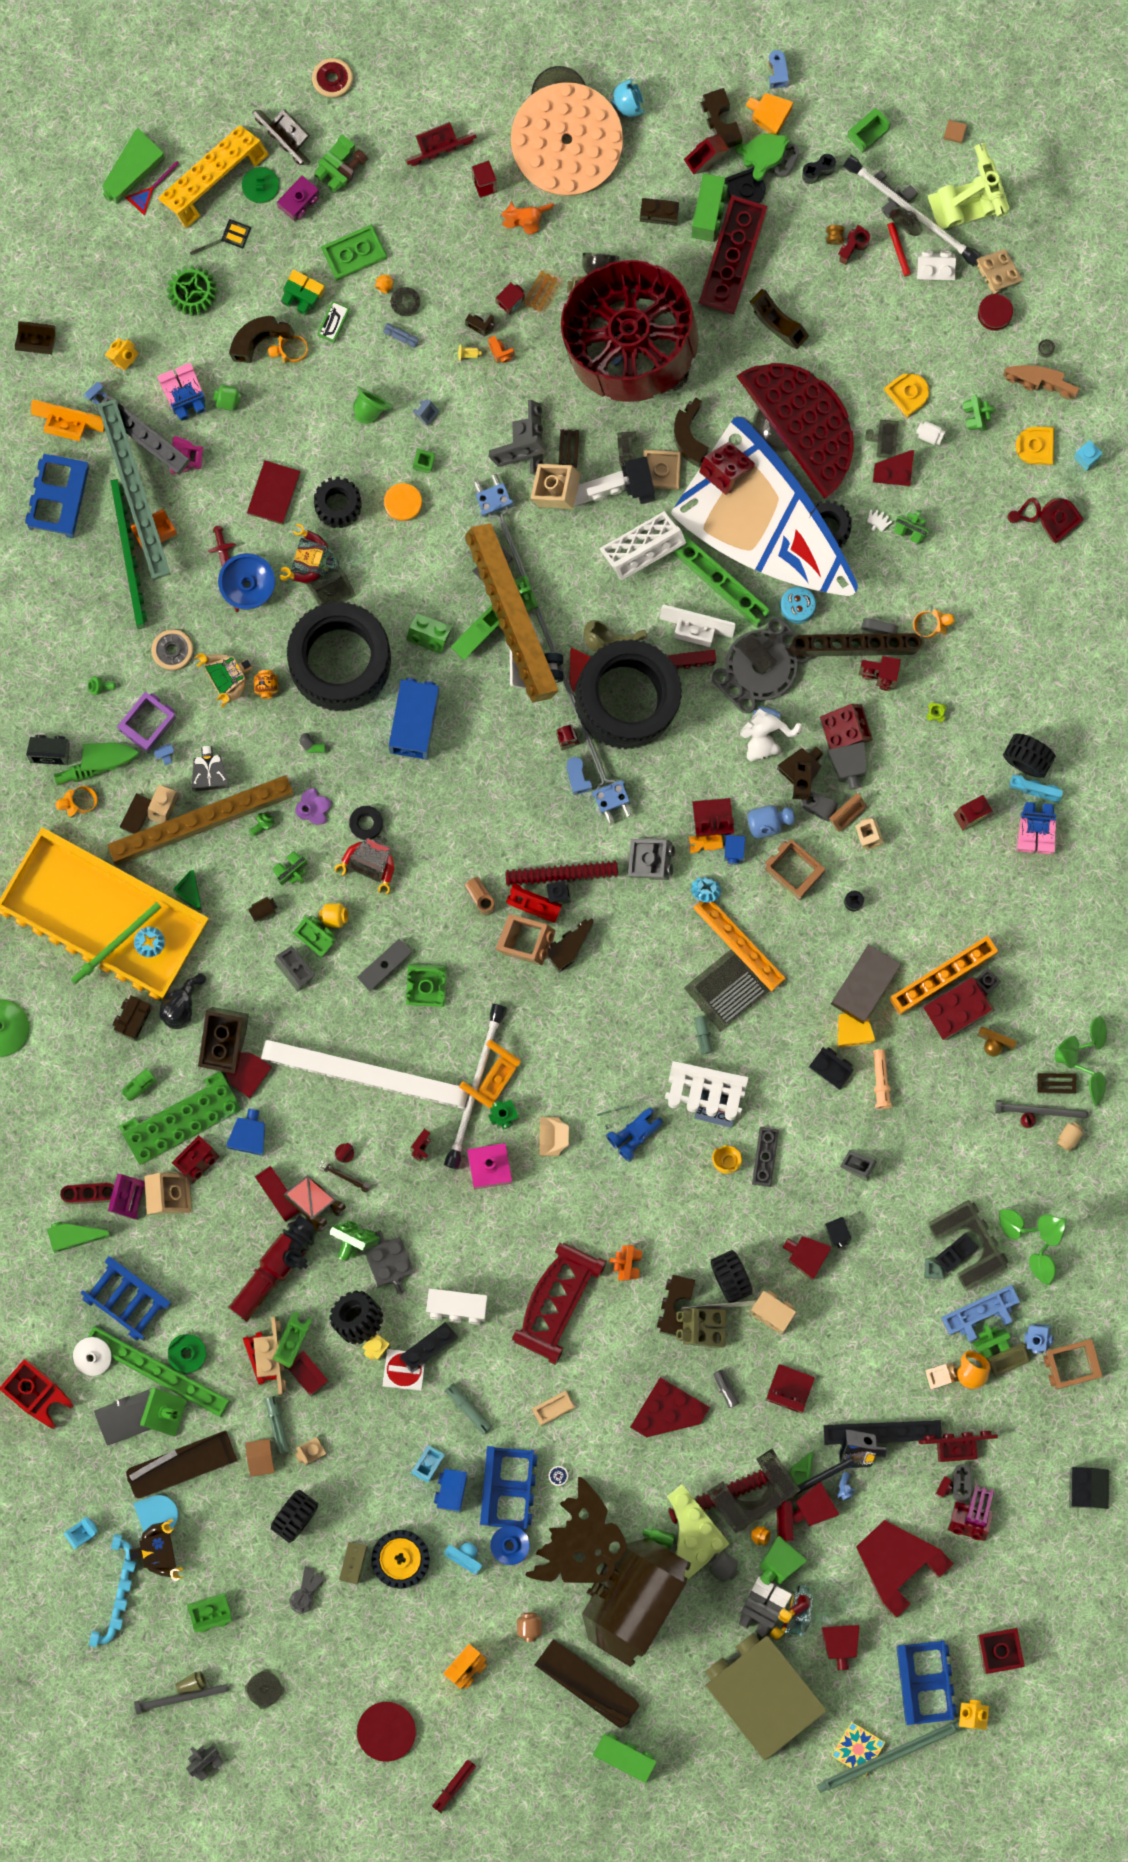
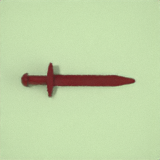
M217 525L213 528L212 532L215 533L218 546L211 548L208 552H218L221 566L223 567L230 559L228 550L235 547L236 544H225L222 533L224 529ZM234 607V610L238 612L239 609Z

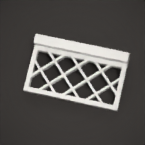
M664 511L599 549L622 581L686 544L681 529L678 526L676 527ZM665 519L663 525H657L658 522ZM644 530H649L647 534H641ZM654 530H661L659 534H653ZM632 539L631 544L624 543L625 541ZM638 539L644 540L643 544H636ZM611 549H616L614 553H607ZM621 549H628L627 553H620Z

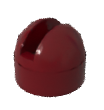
M1025 1113L1022 1115L1020 1123L1024 1128L1029 1129L1035 1125L1036 1118L1032 1113ZM1028 1115L1032 1123L1030 1125L1028 1124L1026 1116Z

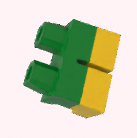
M293 269L283 288L284 294L281 302L288 307H291L294 300L300 302L297 311L306 315L311 308H315L317 301L325 292V286L311 278L308 280L307 276Z

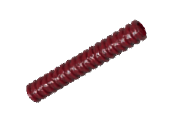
M613 860L611 863L610 861H607V863L602 861L599 864L598 862H595V864L590 862L588 865L586 863H583V865L578 863L576 866L574 864L572 866L566 864L564 867L562 865L560 867L554 865L553 868L551 866H548V868L542 866L541 869L539 867H536V869L530 867L529 870L527 868H524V870L519 868L518 871H515V869L509 871L507 869L505 872L506 885L510 887L511 884L522 886L523 883L525 885H528V883L534 885L535 882L537 884H540V882L545 884L546 881L552 883V881L558 882V880H567L569 882L570 879H573V881L579 879L580 881L582 878H585V880L591 878L592 880L594 877H597V879H600V877L606 878V876L609 878L612 876L617 877L618 864L616 860Z
M771 1464L769 1468L764 1467V1470L759 1469L757 1473L754 1471L752 1475L747 1474V1477H741V1480L736 1479V1482L731 1481L729 1485L726 1483L724 1487L714 1488L712 1492L708 1491V1494L698 1495L694 1500L705 1512V1509L710 1510L712 1506L715 1508L717 1504L722 1505L724 1501L727 1503L729 1499L734 1500L733 1497L739 1498V1495L742 1494L743 1496L745 1492L750 1493L752 1489L755 1491L757 1487L760 1489L762 1485L767 1486L769 1482L772 1484L774 1480H779V1476L775 1467ZM669 1507L668 1512L674 1524H677L678 1519L675 1511Z

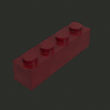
M715 649L668 655V658L672 660V664L676 666V670L680 667L689 669L691 666L702 667V665L706 664L707 666H713L716 663Z

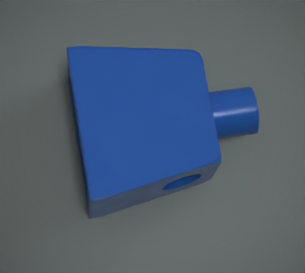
M248 1109L246 1119L237 1118L226 1145L227 1149L264 1155L265 1123L258 1122L260 1111Z

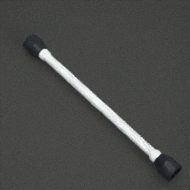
M852 154L843 164L846 170L858 174L860 177H864V179L866 178L873 186L881 190L885 195L887 194L889 198L891 197L894 202L898 203L906 211L908 210L911 215L940 235L942 239L944 238L946 242L948 241L971 266H974L977 262L976 259L982 256L977 250L960 244L959 241L951 237L943 229L941 230L938 225L930 221L926 216L924 217L911 204L909 205L907 201L905 202L903 198L901 199L898 194L894 193L890 188L888 189L886 185L884 186L881 181L877 180L869 172L867 173V169Z
M492 1004L490 1010L489 1031L472 1083V1087L477 1091L481 1083L486 1060H488V1053H490V1048L486 1046V1043L489 1039H494V1034L505 1017L507 1008L502 1005ZM471 1095L467 1099V1106H465L466 1108L460 1122L459 1132H457L456 1136L457 1139H455L456 1141L444 1162V1166L456 1170L459 1169L461 1162V1142H463V1135H465L470 1119L469 1116H471L472 1112L471 1109H473L474 1105L473 1102H475V1098Z

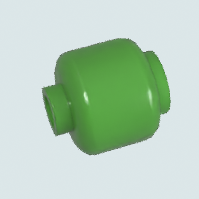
M222 384L219 390L215 389L213 401H216L217 408L233 411L235 407L238 408L241 393L238 392L237 387Z

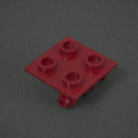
M730 798L692 801L696 837L734 834V819L732 817Z

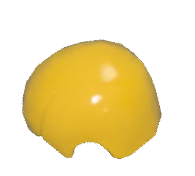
M724 1145L714 1150L712 1161L718 1172L732 1174L740 1168L742 1157L735 1147Z

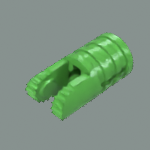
M145 1068L144 1071L140 1072L121 1090V1093L127 1100L133 1101L156 1083L157 1080Z

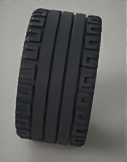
M334 601V603L328 602L327 604L316 606L313 610L310 609L308 613H305L299 619L298 623L296 622L288 640L287 661L291 677L298 691L307 700H310L312 704L314 703L316 706H321L322 709L326 708L330 711H350L353 708L357 709L359 706L362 707L365 703H369L383 689L390 673L391 651L385 629L372 613H369L367 609H363L361 606L350 604V602L344 603L340 601V603H337V601ZM348 630L354 632L366 641L371 650L367 668L359 677L350 682L342 684L326 682L316 676L308 665V655L312 645L320 636L329 631Z
M632 639L609 643V645H605L595 652L580 673L574 692L576 713H578L581 724L585 726V730L590 735L592 734L593 738L599 740V742H603L605 745H610L613 748L617 747L618 749L639 748L640 746L647 745V743L650 744L661 736L676 716L682 698L681 678L678 676L676 666L667 657L668 655L650 643ZM618 667H630L643 672L652 681L656 689L657 706L655 712L650 717L638 722H626L613 717L606 711L600 701L598 692L600 678L606 672Z

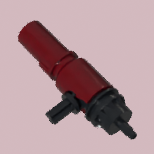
M299 1215L295 1221L287 1224L288 1230H282L283 1233H280L259 1260L260 1267L253 1270L255 1272L228 1306L229 1310L246 1323L274 1288L277 1289L279 1281H285L296 1267L301 1270L308 1267L306 1265L308 1260L303 1257L306 1254L305 1251L310 1250L308 1244L310 1246L314 1244V1237L318 1233L309 1219L306 1220Z

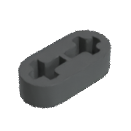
M790 143L786 148L788 151L793 149L795 155L792 154L787 159L788 152H784L783 160L774 167L776 176L780 178L786 177L793 168L799 156V148L795 144ZM786 162V171L783 170L782 172H779L778 166L781 167L783 163Z
M864 618L861 629L877 634H896L898 626L875 619Z
M964 1464L956 1466L952 1475V1495L954 1500L960 1503L966 1502L971 1495V1470ZM960 1470L967 1474L964 1476L963 1481H961V1476L957 1474ZM961 1486H963V1492L967 1493L964 1497H960V1493H957Z

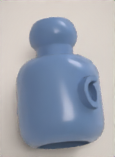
M768 805L750 810L747 814L751 834L757 839L780 834L783 824L792 825L796 822L791 807H786L783 811L778 812L775 806Z

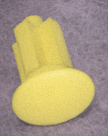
M461 344L459 345V361H461V358H478V356L482 355V351H478V348L461 347Z

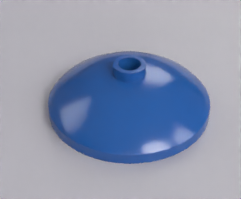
M250 553L239 554L230 558L221 568L218 586L222 597L233 607L243 610L255 609L262 606L271 597L275 588V576L269 563L262 557ZM250 582L251 586L245 587L244 583Z

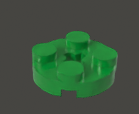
M189 1334L179 1335L169 1344L168 1361L175 1370L186 1374L199 1370L205 1363L207 1356L206 1347L197 1336ZM184 1349H191V1358H183L184 1353L182 1351Z

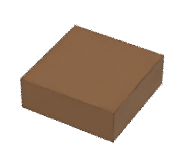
M948 120L944 139L961 144L967 124Z

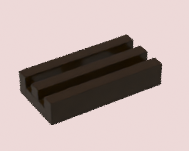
M560 429L559 465H572L574 468H577L579 430L565 431ZM564 435H568L566 463H563ZM571 435H575L574 464H570Z
M1038 1073L1037 1093L1076 1094V1074ZM1042 1078L1072 1079V1082H1043ZM1042 1086H1072V1089H1042Z

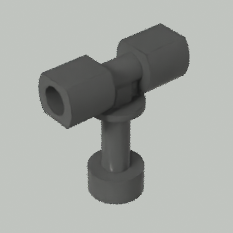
M883 170L873 176L881 181L884 186L886 185L888 189L890 188V190L898 194L901 199L903 198L905 202L907 201V203L918 194L911 185L902 192L900 190L895 191L886 181L887 175ZM891 197L888 198L889 203L881 209L888 219L900 207Z

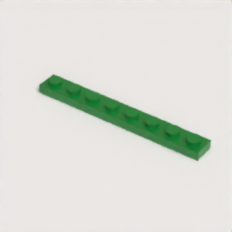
M118 479L110 480L134 616L137 629L145 628L144 622H148L146 611H142L141 604H144L143 593L138 591L141 581L139 574L136 575L134 569L138 568L136 556L132 557L131 552L135 548L133 538L129 539L128 532L131 531L130 521L125 519V514L128 513L126 502H122V496L125 495L123 484L119 485Z

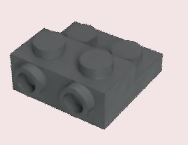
M631 839L628 877L669 880V875L673 874V865L670 864L671 857L675 855V847L672 845V842L667 839Z

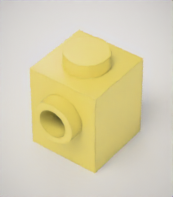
M376 1334L374 1337H370V1340L362 1347L365 1350L363 1354L372 1361L374 1358L379 1361L390 1347V1344Z

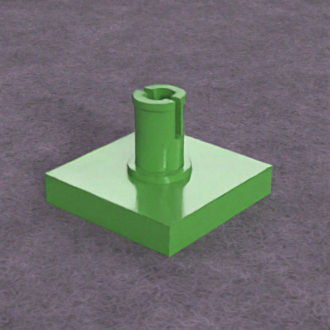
M151 1388L140 1425L175 1437L187 1399Z

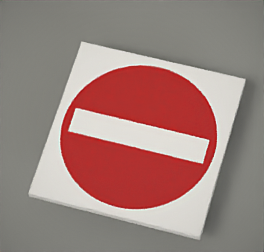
M387 1349L382 1387L421 1391L425 1363L411 1373L400 1360V1355L406 1351Z

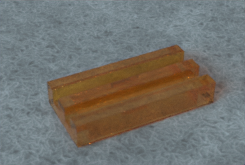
M541 270L525 298L524 304L541 312L558 279L551 277L550 274H545ZM542 277H544L545 279H544V281H543L541 287L539 288V290H538V292H537L535 298L533 299L532 303H530L529 301H530L532 295L534 294V292H535L537 286L539 285V283H540ZM548 281H552L544 297L542 298L539 306H536V303L540 295L542 294L545 286L547 285Z

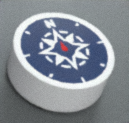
M561 1466L553 1467L549 1472V1480L555 1486H562L568 1480V1472Z

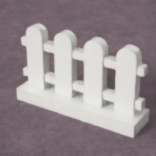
M673 1061L668 1081L672 1083L670 1093L666 1092L665 1099H668V1105L671 1108H677L680 1102L687 1103V1110L690 1112H696L699 1106L706 1107V1114L708 1116H715L718 1110L725 1111V1118L731 1121L736 1118L737 1114L741 1115L742 1108H738L740 1098L745 1096L748 1077ZM683 1085L691 1087L689 1097L681 1095ZM702 1090L710 1091L708 1101L700 1099ZM721 1094L729 1095L727 1105L719 1104Z

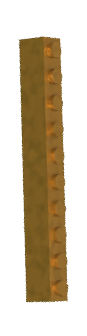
M491 523L473 526L465 535L466 544L470 547L473 561L476 562L479 576L483 580L486 593L492 602L493 611L496 612L499 619V626L503 629L506 643L510 647L513 660L519 669L520 678L526 686V693L532 703L552 699L559 691L493 526Z
M284 775L107 845L115 865H119L292 798L294 794L287 776Z

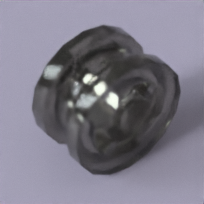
M1049 339L1042 340L1037 349L1039 355L1044 358L1052 356L1055 350L1054 343ZM1044 344H1047V346L1051 348V350L1049 349L1048 353H1046L1044 349H1041V347H1044Z

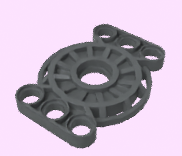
M780 618L771 619L768 623V630H753L737 638L727 653L726 669L717 668L713 672L712 681L742 713H751L755 707V700H772L784 694L794 682L798 667L797 663H806L810 659V656H807L805 659H799L790 652V646L784 643V638L787 636L794 638L797 635ZM773 623L781 624L782 629L779 632H774L771 629ZM753 634H761V636L758 637H748ZM742 639H745V642H743V643L737 648V647H736L737 643H738L739 641H741ZM795 643L798 649L804 648L802 643ZM733 650L735 652L733 662H729V657ZM766 657L771 663L770 670L765 674L755 672L752 667L755 658ZM794 669L792 679L789 680L790 670ZM722 672L726 675V679L723 682H718L715 679V675ZM784 684H787V686L782 691L778 692V690L782 688ZM731 686H736L739 689V693L736 696L729 694L728 689ZM774 693V695H772V696L762 697V695H768V694ZM749 700L752 703V707L747 710L743 709L741 702Z

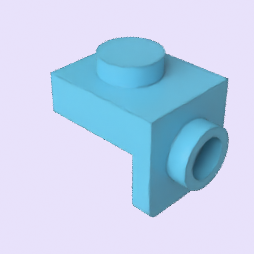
M86 1516L81 1522L65 1531L64 1536L75 1550L92 1539L98 1531L95 1523Z

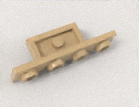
M274 1316L271 1317L273 1336L253 1339L257 1377L277 1376L278 1394L281 1396L283 1391L286 1390V1380L281 1377V1371H285L284 1365L272 1359L280 1342L277 1333L281 1332L280 1321H276Z

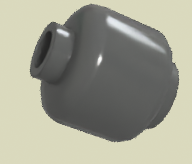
M725 1552L714 1554L709 1561L710 1573L720 1581L732 1580L738 1573L737 1561Z

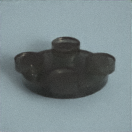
M264 1669L250 1679L249 1683L245 1685V1691L254 1704L258 1705L260 1709H266L268 1706L276 1703L280 1696L284 1694V1687L270 1670Z

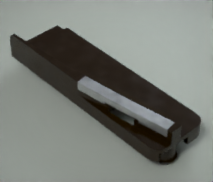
M225 1430L133 1466L126 1471V1476L134 1496L141 1499L238 1460Z

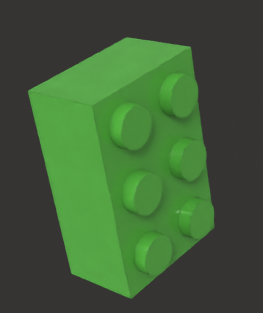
M703 173L691 238L713 242L714 236L718 237L721 222L718 219H722L728 188L724 177Z
M610 1732L608 1735L603 1734L593 1756L646 1783L656 1764V1761L653 1760L655 1756L646 1751H643L642 1754L637 1752V1747L629 1742H626L625 1745L618 1742L619 1737Z

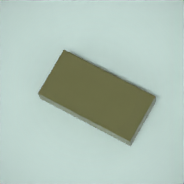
M1023 1343L987 1358L995 1377L1030 1362Z

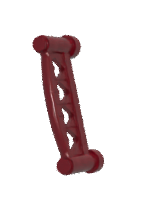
M566 1243L558 1244L555 1253L558 1254L557 1259L547 1268L532 1292L526 1308L522 1330L516 1329L512 1340L515 1341L514 1343L549 1359L548 1362L554 1365L558 1363L564 1350L563 1347L557 1344L591 1275L599 1278L607 1263L602 1258L597 1259ZM567 1264L576 1278L560 1280L558 1273L561 1272L562 1265ZM554 1282H559L567 1294L566 1296L551 1297L549 1295V1291L553 1289L552 1285ZM550 1299L559 1313L544 1315L540 1312V1309L544 1306V1301ZM540 1316L544 1319L550 1330L534 1332L532 1331V1325L536 1324L535 1319Z

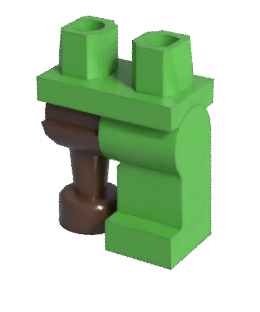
M342 134L337 139L336 144L318 162L319 167L315 171L314 176L321 182L327 176L332 178L327 186L335 193L341 187L345 189L348 183L352 181L353 172L359 164L364 165L369 159L359 149L353 154L355 144ZM353 154L354 159L349 164L345 163V161Z

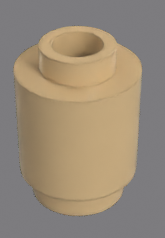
M1075 1122L1072 1124L1067 1123L1058 1137L1059 1141L1057 1144L1070 1152L1084 1133L1081 1131L1083 1128Z

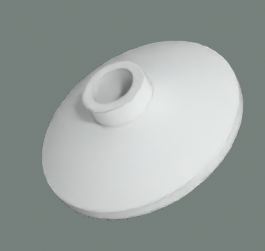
M88 1337L81 1340L73 1352L75 1366L80 1372L89 1376H96L105 1372L110 1366L112 1359L111 1350L107 1343L96 1337ZM89 1354L93 1355V1361L88 1359Z

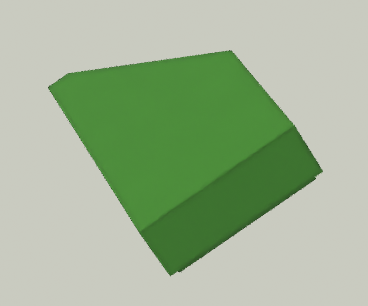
M813 1452L807 1454L791 1467L789 1486L795 1487L810 1479Z

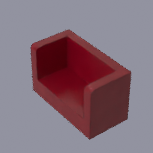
M490 161L471 166L472 179L479 197L482 198L496 193L497 180Z
M304 1350L295 1357L290 1368L287 1367L310 1396H313L329 1382Z

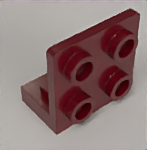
M849 704L820 716L829 750L852 745L857 742L867 743L873 740L862 704Z
M779 1364L765 1401L802 1414L815 1377Z

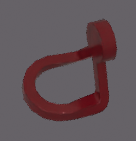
M1029 498L1018 512L1011 511L1007 518L1011 523H1017L1019 520L1036 523L1041 517V506L1036 498ZM1030 502L1034 503L1036 507V515L1034 517L1028 518L1020 515Z

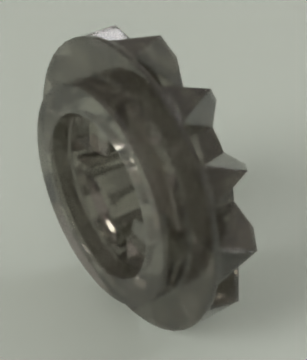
M401 287L392 294L390 304L395 313L402 317L411 316L417 313L420 306V297L414 289ZM403 295L406 300L411 301L408 303V308L404 304H400L403 302Z

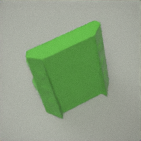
M408 964L406 1005L444 1007L447 966Z

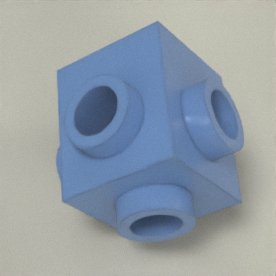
M1030 1324L1024 1338V1342L1027 1343V1349H1032L1033 1353H1044V1351H1047L1054 1341V1335H1051L1052 1325Z

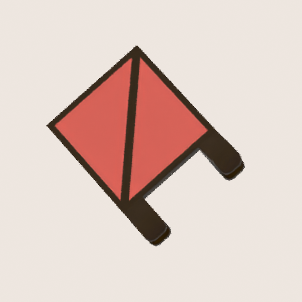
M308 1175L283 1195L286 1200L312 1222L318 1232L324 1230V1226L327 1225V1220L319 1216L323 1211L331 1207L333 1213L336 1216H340L343 1214V1210L346 1209V1205L343 1202L335 1200Z

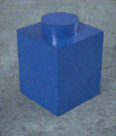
M726 835L724 861H728V864L739 865V862H743L745 836Z

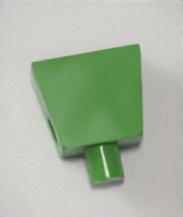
M778 1536L759 1565L760 1569L764 1571L760 1579L766 1585H769L773 1580L780 1585L797 1572L807 1560Z

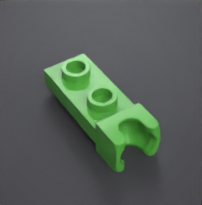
M294 1312L290 1316L272 1358L289 1368L292 1366L303 1338L311 1324L310 1318L305 1323H300L298 1321V1312Z

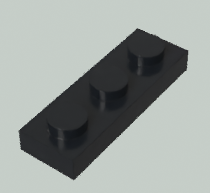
M444 1322L400 1355V1360L413 1373L454 1342L458 1336Z

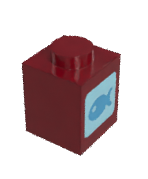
M510 282L496 297V304L510 315L525 300L524 290L518 284L514 285Z

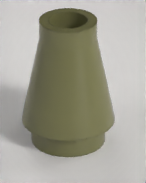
M194 1672L175 1685L177 1692L182 1694L202 1690L206 1687V1681L202 1672Z

